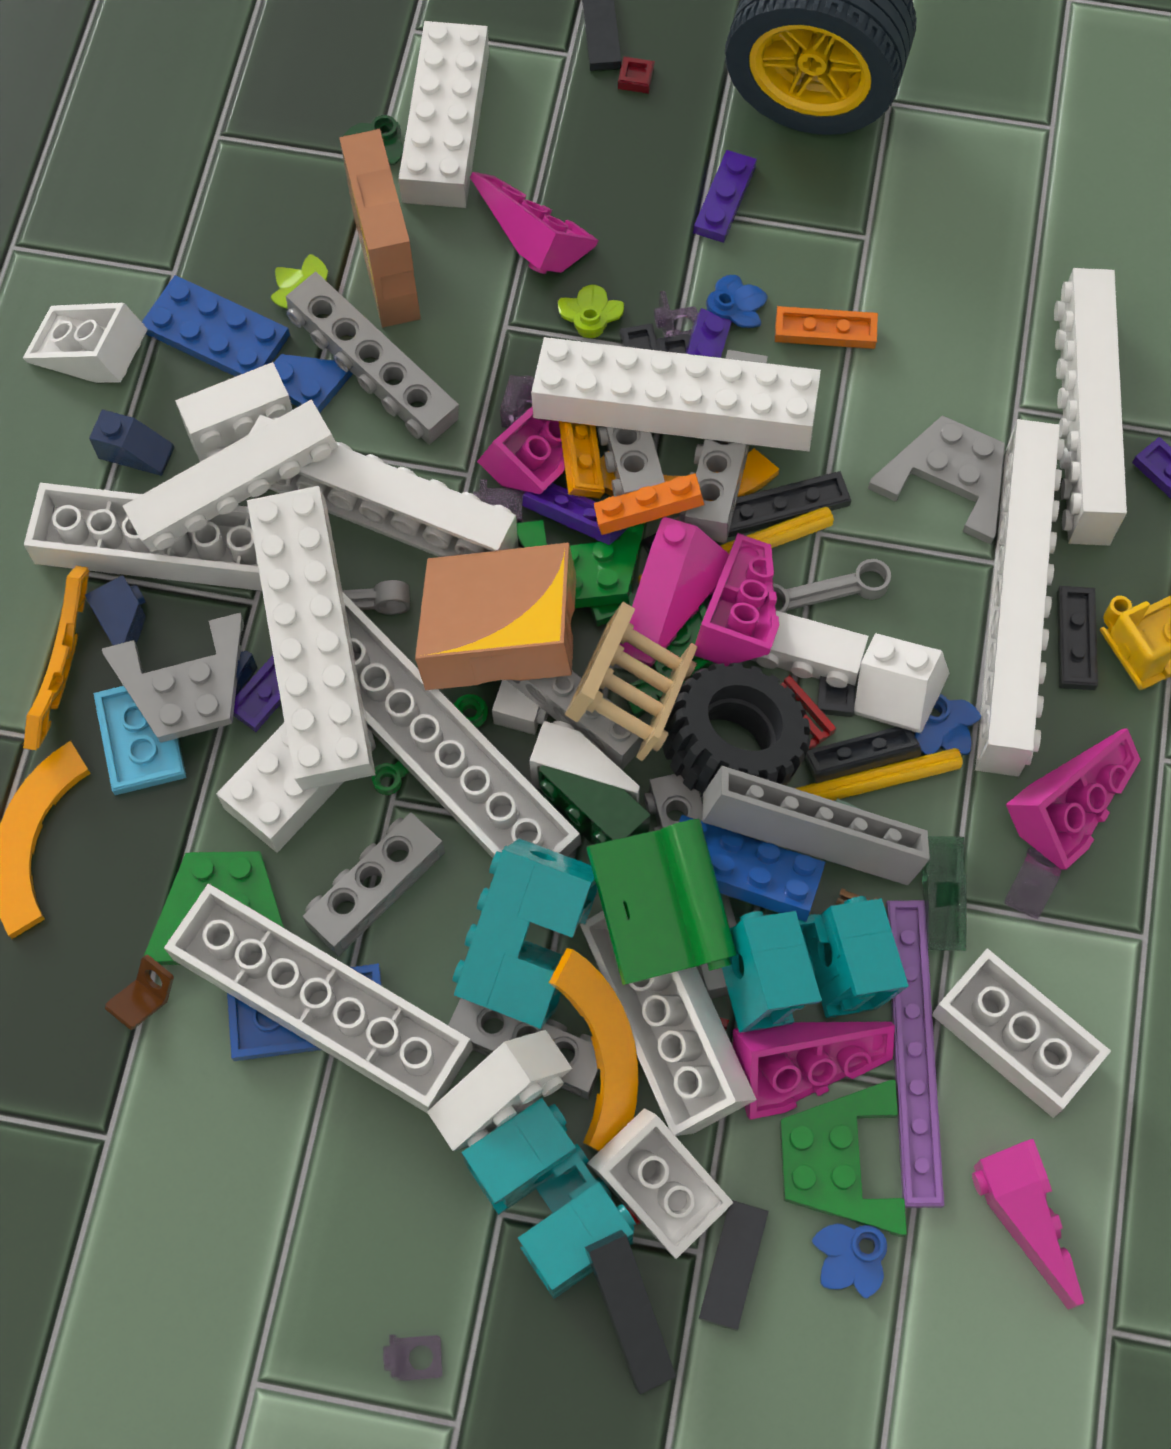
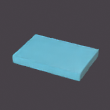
M124 686L93 693L111 788L114 795L187 778L179 738L160 743Z

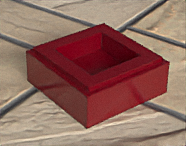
M623 57L618 79V89L649 94L655 61Z

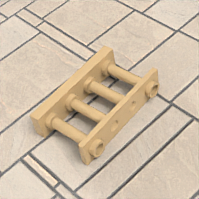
M622 602L607 623L565 712V716L578 723L586 710L591 713L595 710L643 739L636 758L643 761L652 749L657 752L668 736V732L664 728L683 681H686L691 676L697 663L692 661L698 646L691 643L681 657L675 655L633 629L634 625L629 623L635 608ZM627 642L672 669L669 679L623 652L624 647L619 644ZM616 664L663 692L660 701L655 700L613 674L614 670L609 668V666L613 667ZM606 687L653 715L650 725L604 699L603 693L598 691L599 688L603 690Z

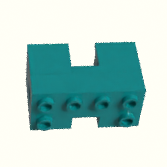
M518 839L509 846H505L502 852L497 851L493 857L489 873L493 874L494 877L490 888L485 887L480 895L477 910L482 912L478 924H472L467 933L465 946L470 948L465 961L460 960L457 964L452 981L457 983L454 996L541 1029L556 1012L562 995L559 990L549 984V981L563 954L526 941L525 938L530 923H535L572 938L577 924L585 925L587 923L598 890L591 865Z
M866 896L854 897L846 900L844 904L830 906L822 914H810L807 922L799 920L796 911L765 916L762 911H755L741 916V921L736 926L730 928L737 956L731 957L732 965L723 967L722 971L739 1033L793 1024L795 1021L792 1013L795 1010L803 1009L805 1004L811 1005L821 1002L826 1018L877 1010L909 987L882 898L867 900Z
M541 1098L461 1153L467 1168L498 1215L534 1190L538 1191L552 1212L550 1216L519 1236L518 1240L522 1244L520 1249L553 1299H555L593 1272L585 1250L586 1246L620 1230L627 1235L631 1245L633 1244V1231L635 1230L634 1225L636 1223L623 1204L615 1206L611 1200L612 1194L599 1176L594 1179L586 1167L589 1162L588 1158L577 1143L574 1145L567 1135L566 1131L568 1130L565 1126L567 1122L554 1103L548 1107L543 1098Z

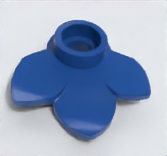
M727 275L717 281L715 291L709 294L706 300L707 311L720 318L729 319L742 328L761 326V320L755 311L764 306L768 296L757 286L749 284L743 286L742 280L738 275Z
M940 694L933 707L940 712V716L930 715L922 733L914 732V736L921 746V752L924 755L936 753L940 747L943 750L957 748L961 755H967L971 751V736L968 726L977 723L982 716L968 701L963 699L949 701L944 695Z
M838 1223L823 1228L813 1237L812 1243L814 1246L827 1255L820 1276L823 1288L839 1290L854 1284L856 1290L864 1299L872 1296L880 1288L884 1279L881 1261L887 1252V1241L879 1229L870 1225H863L852 1229ZM867 1239L873 1243L874 1249L872 1253L866 1254L860 1250L859 1243L861 1240Z

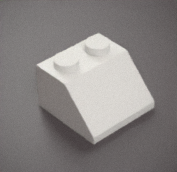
M875 633L860 665L854 706L855 715L922 733L950 674L943 652L938 649Z

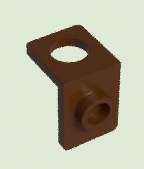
M145 955L141 959L136 980L106 1003L105 1009L128 1029L133 1030L167 1003L174 976L152 957ZM149 970L154 971L160 977L162 986L157 985L151 979Z

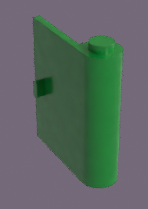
M699 818L672 824L660 830L586 847L623 985L707 964L709 971L732 965L730 958L737 956V952Z

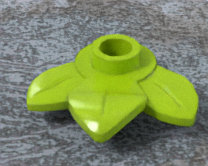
M309 254L301 270L277 267L275 269V276L279 290L271 295V300L281 308L288 309L286 296L315 271L327 281L328 270L325 264L318 257Z
M591 284L583 287L578 292L577 298H560L558 310L563 319L574 322V327L582 337L596 338L603 333L607 323L618 320L623 315L624 303L618 300L608 301L604 288Z

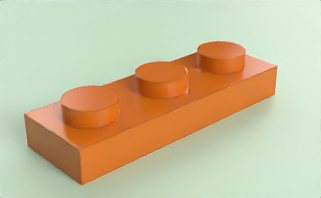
M777 306L775 342L875 349L878 313Z
M696 473L687 476H679L657 485L642 487L637 491L620 496L608 497L603 501L594 503V508L601 535H605L703 506L704 501Z

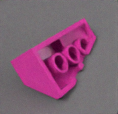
M472 172L470 179L518 254L529 261L528 266L534 271L546 274L547 271L562 273L596 247L599 240L570 220H565L564 223L560 219L550 216L552 212L550 208L530 200H525L526 194L493 175Z
M531 407L492 442L477 462L501 486L541 494L565 469L559 421L533 418V407Z
M662 517L632 605L635 611L629 623L634 625L633 629L666 649L677 637V632L689 618L692 619L697 613L699 606L709 594L712 595L715 591L729 553L697 526ZM620 643L624 647L623 652L643 664L651 667L656 662L655 659L629 643Z
M739 533L737 534L701 623L695 643L698 647L694 656L717 664L724 663L727 667L730 663H741L770 653L779 628V616H776L775 608L777 596L773 589L774 568L770 544Z
M1121 729L1031 783L1006 804L1019 836L1058 868L1066 870L1089 850L1094 841L1091 835L1097 824L1105 822L1110 814L1107 807L1116 793H1122L1141 761L1129 730Z
M794 1022L790 1025L739 1033L738 1028L733 1029V1049L757 1099L744 1106L747 1117L751 1120L786 1113L797 1107V1101L813 1093L820 1096L829 1091V1085L845 1077L854 1079L892 1060L895 1025L892 1022Z
M1034 1139L1021 1142L980 1159L974 1165L976 1172L972 1173L977 1193L980 1196H985L989 1207L1066 1308L1069 1310L1084 1304L1071 1255L1065 1247L1060 1248L1058 1240L1061 1239L1060 1229H1063L1059 1215L1055 1214L1051 1208H1048L1046 1193L1052 1192Z

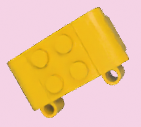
M1171 595L1152 605L1145 601L1135 607H1132L1131 601L1125 596L1114 597L1103 615L1108 629L1102 627L1099 631L1137 688L1143 690L1171 677Z

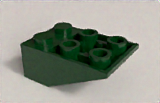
M545 765L538 768L540 794L580 833V837L584 836L591 844L594 845L649 832L651 815L624 789Z

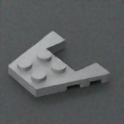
M942 415L872 477L868 489L893 501H897L910 474H914L974 501L976 504L962 532L991 545L996 535L1005 443Z
M241 613L209 621L216 650L215 655L143 673L138 648L134 640L102 648L106 660L160 743L232 724L237 688V666L241 654L240 640L241 632L244 628Z

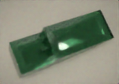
M928 836L930 860L922 868L928 950L966 951L967 875L964 874V837Z

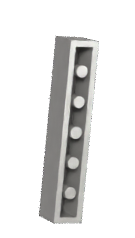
M721 766L703 793L702 822L901 884L909 885L930 860L927 830L725 766Z

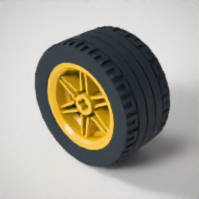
M740 0L724 50L726 68L732 83L746 102L759 113L780 125L797 131L819 135L843 134L860 130L879 119L892 105L897 94L916 32L917 18L915 16L916 11L913 7V0Z

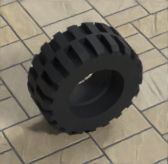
M721 663L710 665L709 669H700L682 685L664 728L668 732V736L662 748L666 759L672 760L670 764L671 769L676 776H682L684 779L683 784L690 791L693 788L702 793L700 797L703 798L704 791L721 766L785 786L791 781L809 750L810 725L808 719L803 718L806 712L801 702L794 700L795 693L788 686L784 688L779 684L780 679L773 674L769 677L761 673L762 669L751 666L750 669L744 668L742 663H730L728 667ZM710 720H728L741 725L756 738L761 750L748 751L730 745L716 733Z

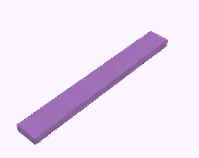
M925 900L887 901L885 904L887 917L909 987L891 999L892 1023L895 1025L894 1063L902 1198L905 1201V1208H943L944 1191Z

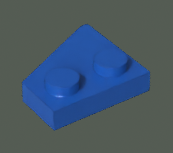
M281 354L274 362L289 395L290 402L299 407L312 399L319 413L322 412L353 374L350 370L348 372L342 370L334 360Z

